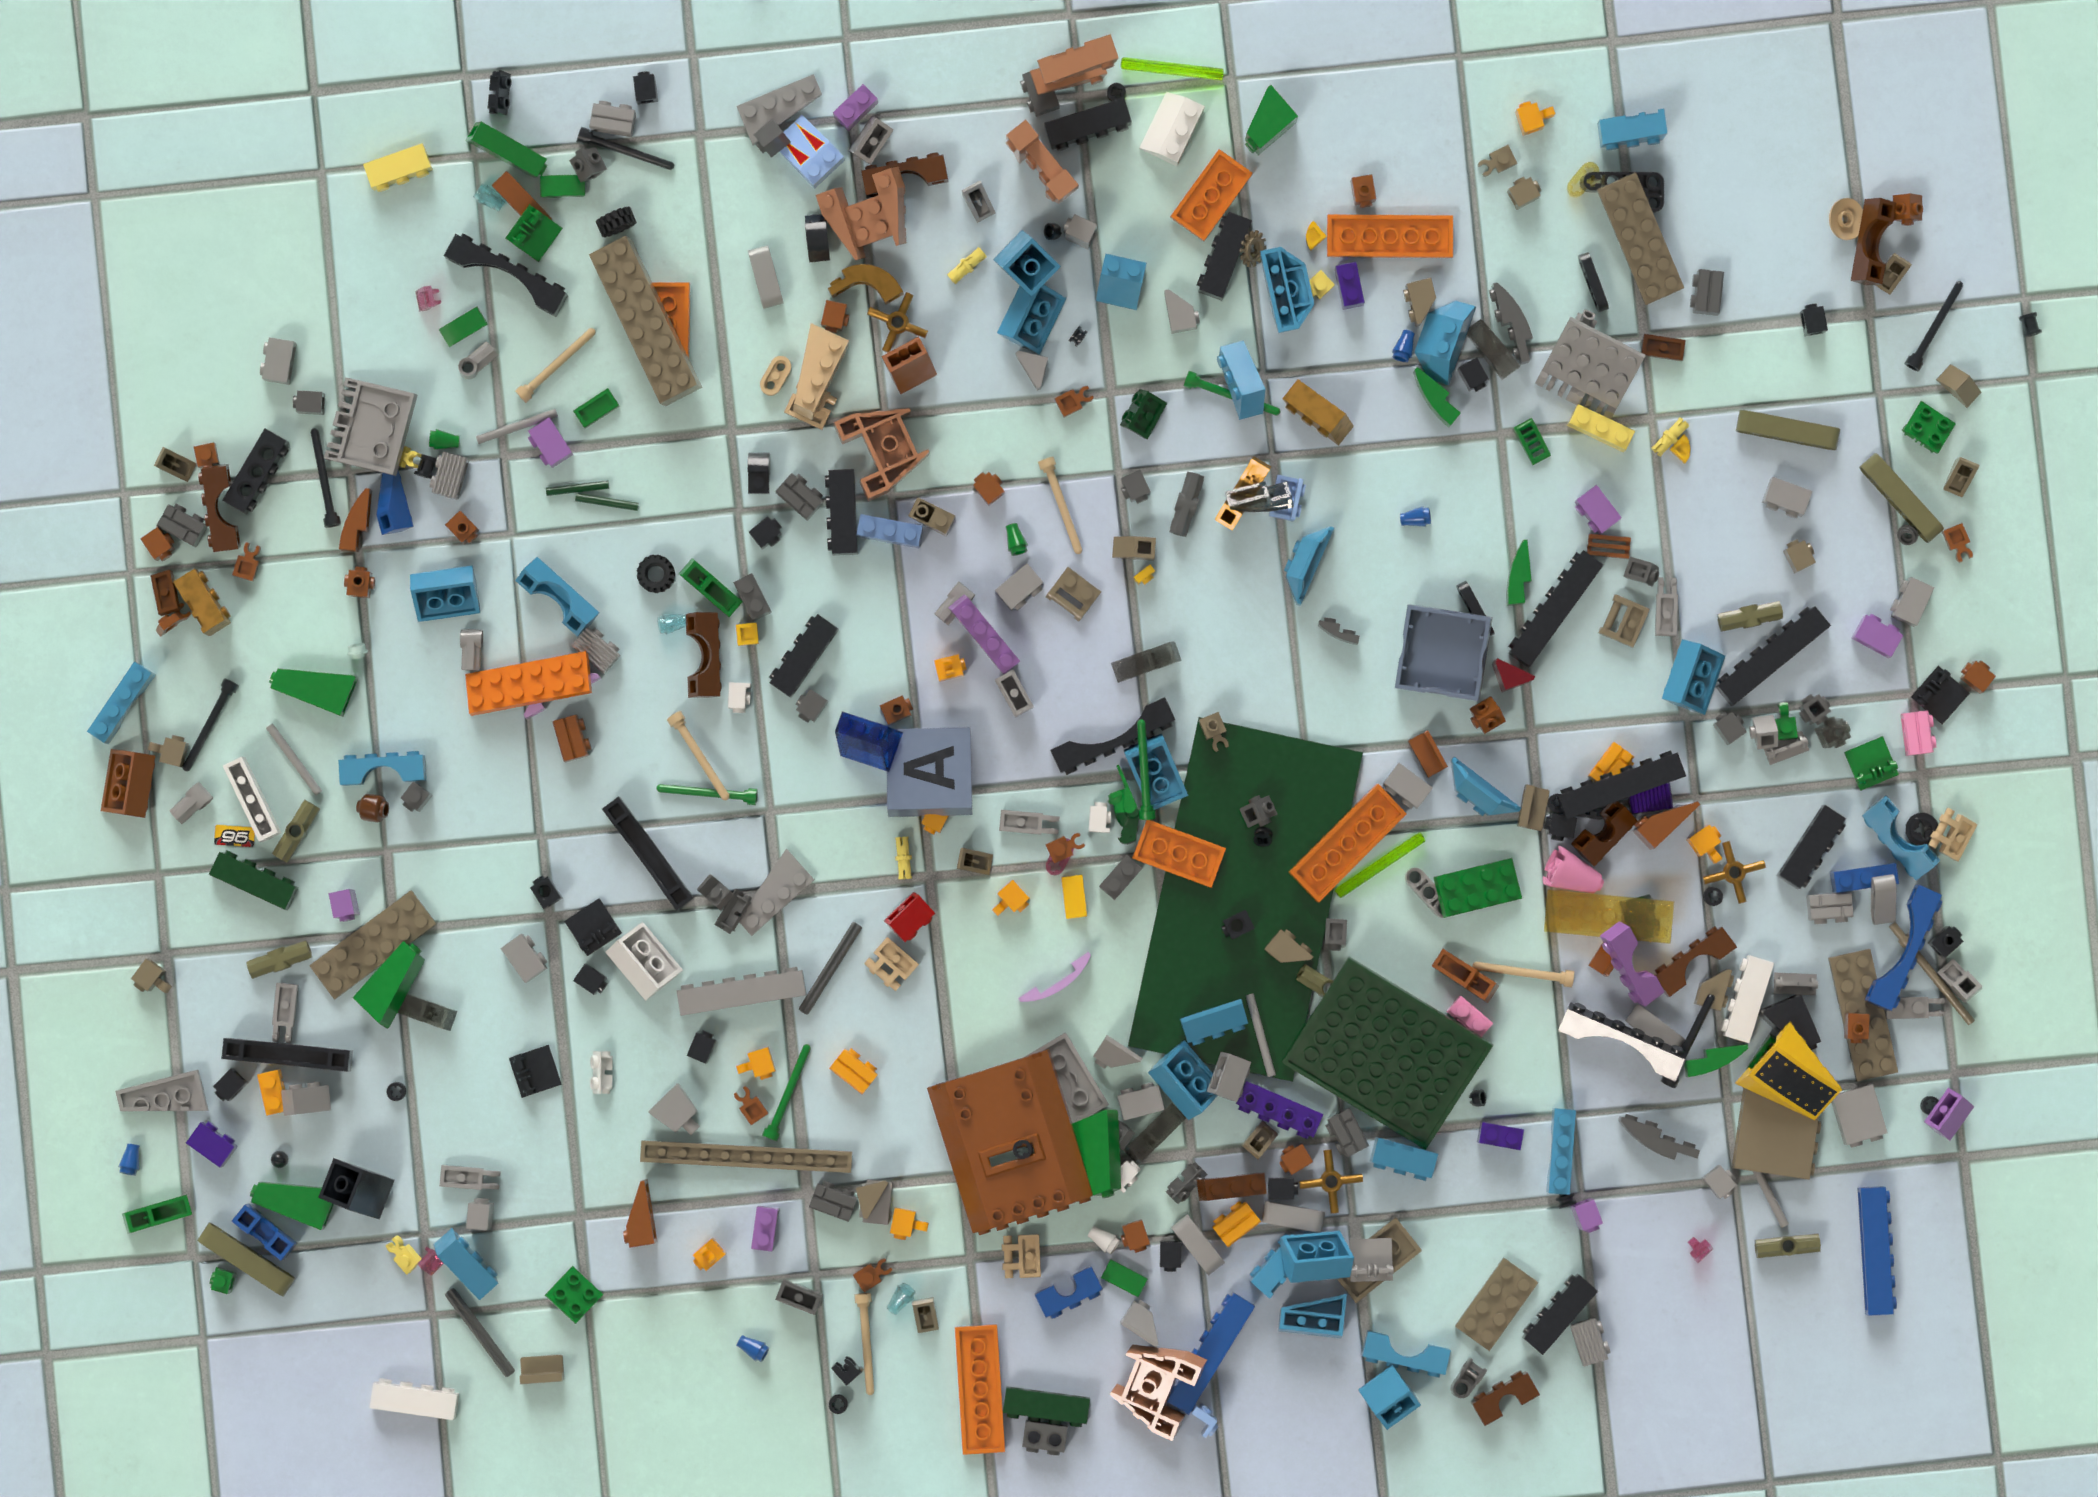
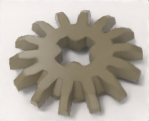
M1255 230V232L1250 231L1249 236L1245 235L1246 242H1241L1244 248H1241L1240 252L1244 253L1241 254L1240 259L1243 260L1244 265L1247 264V267L1250 268L1251 264L1253 267H1256V262L1261 263L1260 251L1266 249V246H1264L1266 238L1261 239L1263 233H1259L1258 230ZM1251 245H1254V252H1251Z

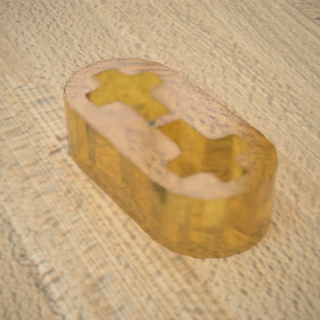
M1594 162L1585 163L1568 182L1566 190L1571 197L1578 198L1585 193L1581 187V192H1572L1573 186L1571 184L1576 185L1582 176L1585 175L1586 170L1584 168L1590 169L1592 167L1594 168L1593 172H1599L1597 164ZM1591 178L1587 180V183L1590 185L1594 182Z

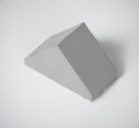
M981 181L962 190V196L977 223L996 213Z
M1022 351L1016 352L1017 359L1036 390H1040L1048 358Z

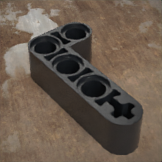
M1589 172L1580 179V187L1583 191L1598 193L1596 189L1608 185V177H1613L1617 181L1632 173H1636L1647 200L1649 201L1650 198H1654L1657 202V207L1652 209V212H1658L1664 206V178L1657 172ZM1650 177L1655 178L1657 181L1655 188H1652L1648 183ZM1590 178L1591 181L1601 180L1600 183H1596L1592 186L1589 183H1587V180Z

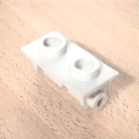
M593 1051V1056L590 1058V1066L593 1068L590 1087L593 1089V1094H601V1090L602 1094H610V1089H612V1075H605V1070H612L613 1056H610V1051Z

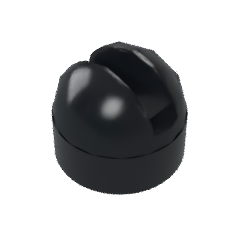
M1048 223L1045 225L1044 236L1046 239L1056 240L1062 235L1061 227L1058 224Z
M1483 1089L1474 1090L1470 1093L1469 1098H1472L1470 1104L1476 1107L1485 1106L1486 1094Z
M277 1151L272 1154L271 1164L274 1167L283 1168L287 1165L288 1156L285 1152ZM274 1157H276V1158H283V1159H284V1163H283V1162H279V1161H274Z

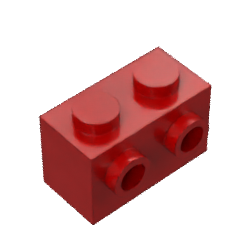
M913 892L884 922L902 941L906 942L913 939L922 926H926L931 922L935 912L918 894Z

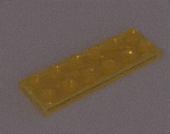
M1548 889L1544 932L1600 937L1601 934L1620 921L1631 928L1637 941L1671 944L1675 901Z

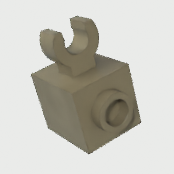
M1219 712L1199 719V724L1206 740L1213 738L1212 747L1215 752L1218 751L1216 744L1220 741L1224 743L1226 748L1229 746L1228 741L1221 736V734L1226 732V728Z
M172 735V738L165 737L164 745L150 742L148 750L161 753L159 762L183 768L189 743L184 742L185 738Z
M149 958L143 961L131 977L135 982L133 985L142 992L145 990L152 991L156 986L162 992L168 993L172 988L169 983L161 979L166 970Z

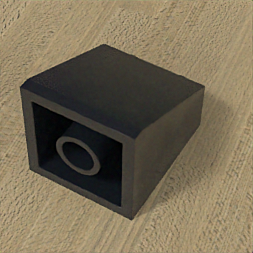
M1793 995L1760 1009L1758 1015L1777 1033H1780L1791 1022L1794 1029L1802 1036L1811 1050L1817 1048V1043L1821 1042L1802 995Z
M333 1158L318 1198L347 1210L380 1220L394 1179Z

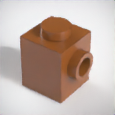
M1372 174L1351 178L1354 205H1360V208L1372 206V203L1376 201Z
M826 300L821 326L837 334V331H842L843 326L847 327L849 315L846 314L847 304Z
M982 472L974 479L976 483L973 484V488L988 506L1005 494V491L1000 486L1003 482L996 474L991 475L988 472L985 475Z
M462 511L455 514L445 524L464 545L467 542L469 544L478 537L477 532L479 529Z
M156 527L140 538L156 561L160 559L165 561L172 556L171 552L175 550L172 545L175 542L168 532L164 534L159 527Z
M1974 661L1971 664L1968 662L1961 670L1963 675L1960 679L1981 694L1984 693L1996 675L1989 671L1990 667L1983 661Z
M903 695L880 705L888 725L912 716L910 713L913 710L909 698L904 699Z
M1845 1013L1844 1038L1850 1039V1043L1862 1044L1863 1039L1869 1040L1870 1014Z
M1302 1143L1296 1147L1292 1144L1282 1150L1283 1155L1280 1156L1282 1161L1279 1164L1285 1173L1290 1172L1293 1175L1311 1164L1313 1160Z
M1142 1219L1122 1225L1124 1235H1121L1124 1248L1129 1246L1130 1251L1134 1250L1135 1253L1146 1250V1245H1149L1150 1242Z

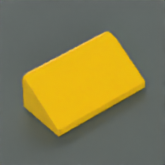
M1083 876L1061 877L1066 919L1087 917Z

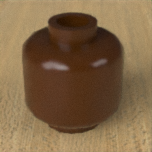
M365 794L357 802L356 811L362 820L378 823L388 816L389 803L381 795Z

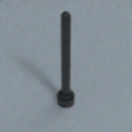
M581 127L576 142L582 145L592 143L668 170L674 168V163L595 136L593 132H590V129Z
M1961 281L1955 283L1917 351L1908 356L1904 364L1910 369L1917 372L1920 371L1923 365L1922 361L1924 360L1922 358L1963 288Z
M313 428L310 433L326 510L325 518L323 519L324 527L340 526V516H337V512H334L319 431Z
M223 679L221 683L222 692L183 764L184 771H190L229 695L232 696L233 692L236 693L239 685L231 680Z
M1712 994L1706 997L1682 1046L1685 1052L1689 1053L1715 1000V996ZM1679 1075L1676 1081L1663 1076L1661 1082L1669 1087L1676 1088L1679 1083Z

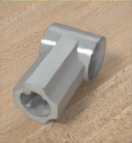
M486 341L468 357L461 359L458 365L461 376L465 379H473L479 371L497 358L498 354ZM472 364L474 369L470 373H465L462 370L463 366Z
M958 582L947 595L948 598L937 609L935 615L949 625L955 616L948 607L963 595L972 600L975 594Z
M461 629V670L480 671L483 630Z
M200 782L192 786L186 792V796L170 810L171 814L181 824L213 800L211 794Z

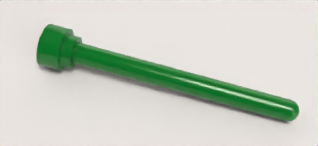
M1188 371L1184 387L1189 389L1199 387L1232 399L1229 389L1201 380L1199 376H1196L1197 373ZM1264 403L1263 411L1276 416L1280 414L1281 411L1278 407Z
M1140 719L1137 722L1142 791L1139 819L1152 820L1156 818V812L1150 800L1146 723Z
M659 784L656 787L660 793L721 798L716 789ZM749 788L744 790V792L727 790L729 799L743 800V802H747V805H756L758 789Z
M808 1044L802 1047L771 1125L768 1124V1127L764 1129L762 1136L778 1141L780 1136L779 1125L811 1050Z

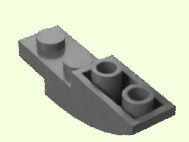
M1493 283L1489 294L1491 301L1496 303L1497 310H1494L1496 321L1501 322V326L1510 325L1508 335L1510 340H1514L1516 348H1513L1515 360H1519L1520 365L1529 363L1530 358L1526 342L1533 339L1529 324L1513 297L1500 284Z
M1626 1114L1625 1117L1619 1116L1618 1121L1625 1130L1648 1149L1672 1160H1675L1677 1152L1698 1158L1700 1150L1695 1149V1144L1686 1141L1683 1142V1145L1675 1143L1676 1138L1663 1135V1138H1660L1662 1129L1657 1128V1123L1646 1120L1645 1124L1637 1122L1638 1117Z

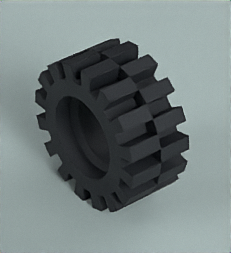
M630 206L623 207L622 209L619 208L616 211L613 210L611 213H607L595 221L601 236L604 238L623 232L637 223Z
M653 554L645 557L639 563L636 576L639 584L645 590L659 593L665 592L674 583L675 571L674 566L666 557ZM653 566H659L664 571V577L659 582H653L648 578V571Z

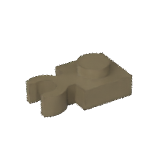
M1509 145L1490 153L1489 157L1491 160H1481L1478 163V167L1482 165L1488 167V171L1482 174L1483 177L1489 176L1495 168L1500 173L1517 165Z

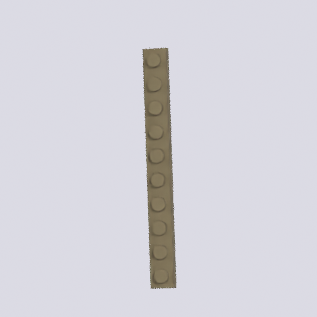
M642 1140L640 1162L851 1173L852 1151Z

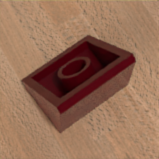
M1498 658L1492 663L1501 692L1530 683L1535 678L1534 675Z

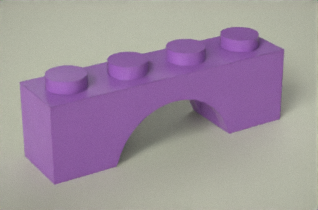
M966 595L961 596L948 607L1000 672L1006 674L1020 662Z
M1619 921L1600 935L1603 941L1602 947L1610 954L1612 958L1611 964L1619 971L1621 975L1619 978L1630 991L1628 995L1634 1003H1639L1646 1007L1664 993L1655 975L1646 970L1640 972L1634 970L1632 956L1638 941L1629 926Z

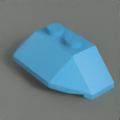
M1282 247L1260 251L1265 283L1278 333L1299 329L1315 305L1306 264Z
M1454 301L1427 314L1414 352L1425 373L1437 383L1449 386L1476 306Z
M1332 526L1304 536L1301 542L1297 540L1292 552L1296 553L1293 561L1288 559L1284 571L1287 572L1285 578L1298 606L1302 604L1334 530Z
M1456 757L1452 758L1451 769L1454 791L1458 793L1456 797L1464 803L1468 801L1472 803L1474 811L1481 816H1484V814L1492 816L1519 812L1521 810L1520 806Z

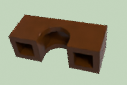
M1618 801L1608 804L1601 811L1600 815L1604 818L1605 824L1598 834L1593 835L1584 829L1571 843L1575 850L1594 867L1638 822L1629 810Z
M1250 1173L1197 1180L1199 1201L1267 1194L1265 1173Z
M1521 1370L1510 1376L1511 1380L1506 1383L1500 1381L1492 1386V1391L1486 1394L1483 1391L1473 1397L1474 1401L1471 1404L1484 1426L1503 1416L1499 1409V1401L1503 1396L1508 1394L1514 1395L1519 1403L1523 1405L1540 1395L1528 1372L1522 1373Z

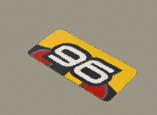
M216 825L214 844L253 847L255 833L252 827Z

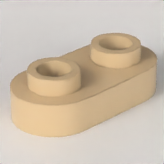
M777 356L771 361L760 381V388L764 394L774 396L779 393L792 369L788 358ZM779 364L785 365V369L783 371H779L777 369V366ZM769 382L775 384L773 389L767 388Z

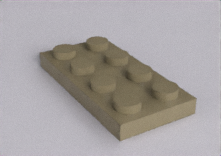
M1396 1217L1368 1238H1392V1265L1394 1273L1422 1251ZM1350 1277L1337 1279L1355 1303L1384 1282H1351Z
M1503 1257L1460 1317L1455 1327L1490 1351L1539 1282Z

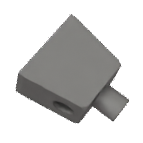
M676 1084L648 1111L653 1117L674 1132L683 1127L692 1135L700 1127L692 1119L698 1111L679 1084Z

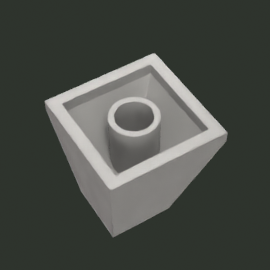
M1106 1035L1093 1055L1096 1058L1095 1063L1104 1069L1107 1066L1113 1068L1138 1063L1143 1059L1108 1035Z
M1134 1300L1120 1323L1154 1347H1157L1158 1340L1153 1315L1149 1310L1151 1306L1142 1300L1139 1302Z

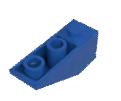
M399 470L396 476L382 473L376 513L382 535L398 533L414 527Z

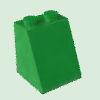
M1272 85L1267 87L1245 137L1247 142L1245 146L1251 153L1256 152L1258 156L1294 126L1298 119V115Z

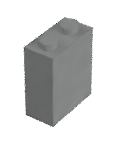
M1873 1084L1841 1092L1831 1102L1844 1145L1850 1144L1851 1148L1863 1144V1140L1877 1141L1883 1139V1134L1888 1133Z

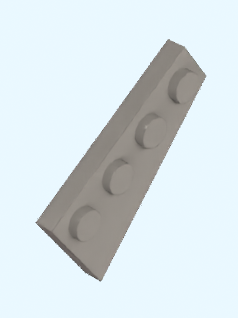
M814 74L737 106L752 145L758 142L753 134L772 119L779 126L822 95Z
M787 849L750 901L751 904L744 915L741 914L739 917L741 918L739 923L751 936L814 881L812 876Z
M199 1070L115 1091L120 1111H209Z

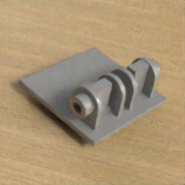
M1392 1238L1349 1239V1249L1354 1256L1350 1275L1351 1282L1393 1281Z

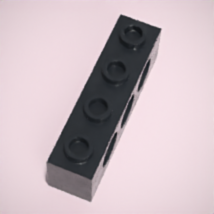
M264 428L222 501L246 515L249 511L253 512L258 503L256 501L259 494H263L268 487L267 480L270 475L274 476L279 468L277 463L281 457L284 458L290 449L288 447L289 442ZM267 449H272L273 457L265 460L263 457L264 452ZM261 467L263 470L262 475L259 478H254L253 470ZM250 485L252 487L251 494L244 496L242 489Z

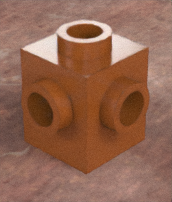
M1912 193L1893 195V202L1897 203L1894 221H1899L1904 226L1914 225L1915 221H1922V195Z
M355 567L354 570H349L348 575L345 574L344 587H347L346 595L370 598L371 589L374 590L375 577H372L373 573L368 572L366 567ZM362 579V583L358 585V580Z
M1491 696L1470 708L1473 716L1470 718L1472 724L1476 729L1480 727L1484 734L1506 722L1500 707Z

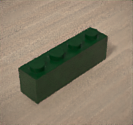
M226 850L225 853H218L209 872L210 876L284 910L289 909L299 888L294 885L295 881L287 877L279 879L275 877L276 872L264 868L262 871L256 868V863L245 859L244 862L237 859L238 855Z
M1006 1386L1003 1413H1006L1008 1418L1019 1419V1415L1028 1416L1027 1420L1040 1422V1418L1049 1419L1048 1423L1061 1424V1421L1070 1422V1426L1082 1427V1424H1087L1090 1397Z

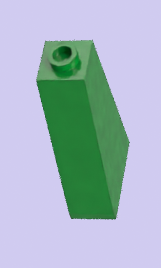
M482 121L474 124L466 139V142L534 178L538 177V175L542 176L547 168V164H545L547 158Z
M278 668L276 672L273 671L269 683L271 684V689L343 717L359 678L353 675Z
M403 941L352 997L380 1025L387 1029L391 1026L425 961L420 955L422 951L414 943L409 945Z
M1106 1109L1072 1123L1093 1196H1102V1198L1114 1196V1192L1121 1189L1118 1111Z
M258 1182V1185L254 1184L250 1192V1197H252L251 1203L319 1230H324L334 1204L318 1198L322 1187Z

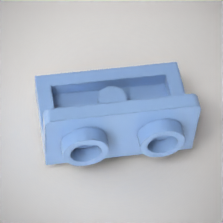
M1277 475L1269 517L1294 521L1296 517L1300 516L1302 505L1298 504L1299 498L1304 496L1306 485L1303 484V479Z
M1203 1403L1200 1406L1195 1404L1191 1413L1206 1423L1201 1432V1435L1206 1439L1208 1435L1212 1436L1217 1430V1418L1212 1415V1410Z

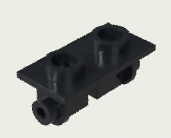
M499 70V72L493 71L492 75H490L489 90L496 91V94H489L487 109H489L490 114H497L498 112L507 115L510 106L511 74Z

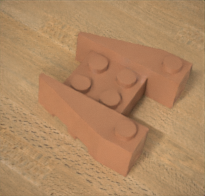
M1110 34L1085 42L1082 47L1075 49L1071 47L1066 49L1065 52L1037 60L1039 68L1031 70L1030 74L1038 95L1091 82V85L1103 81L1107 74L1106 69L1115 66L1114 63L1119 57Z
M1026 119L1006 135V145L1014 153L1019 164L1026 159L1028 166L1032 170L1036 169L1039 172V179L1046 186V197L1052 202L1061 203L1079 188L1078 183L1066 169L1063 170L1039 140V135Z
M899 167L889 168L873 174L872 177L878 196L848 206L842 187L816 195L823 217L855 260L866 258L863 246L893 236L896 246L906 244L905 185Z
M910 408L872 413H855L834 422V428L842 445L861 436L863 437L878 472L860 479V485L868 502L887 494L929 456V450L917 454L902 421V418L910 415Z
M1132 1345L1127 1351L1126 1356L1135 1359L1136 1362L1126 1387L1116 1384L1110 1395L1121 1405L1124 1404L1131 1410L1138 1420L1140 1418L1147 1424V1428L1153 1433L1173 1441L1185 1414L1166 1406L1175 1380L1177 1378L1195 1386L1201 1377L1207 1359L1189 1351Z

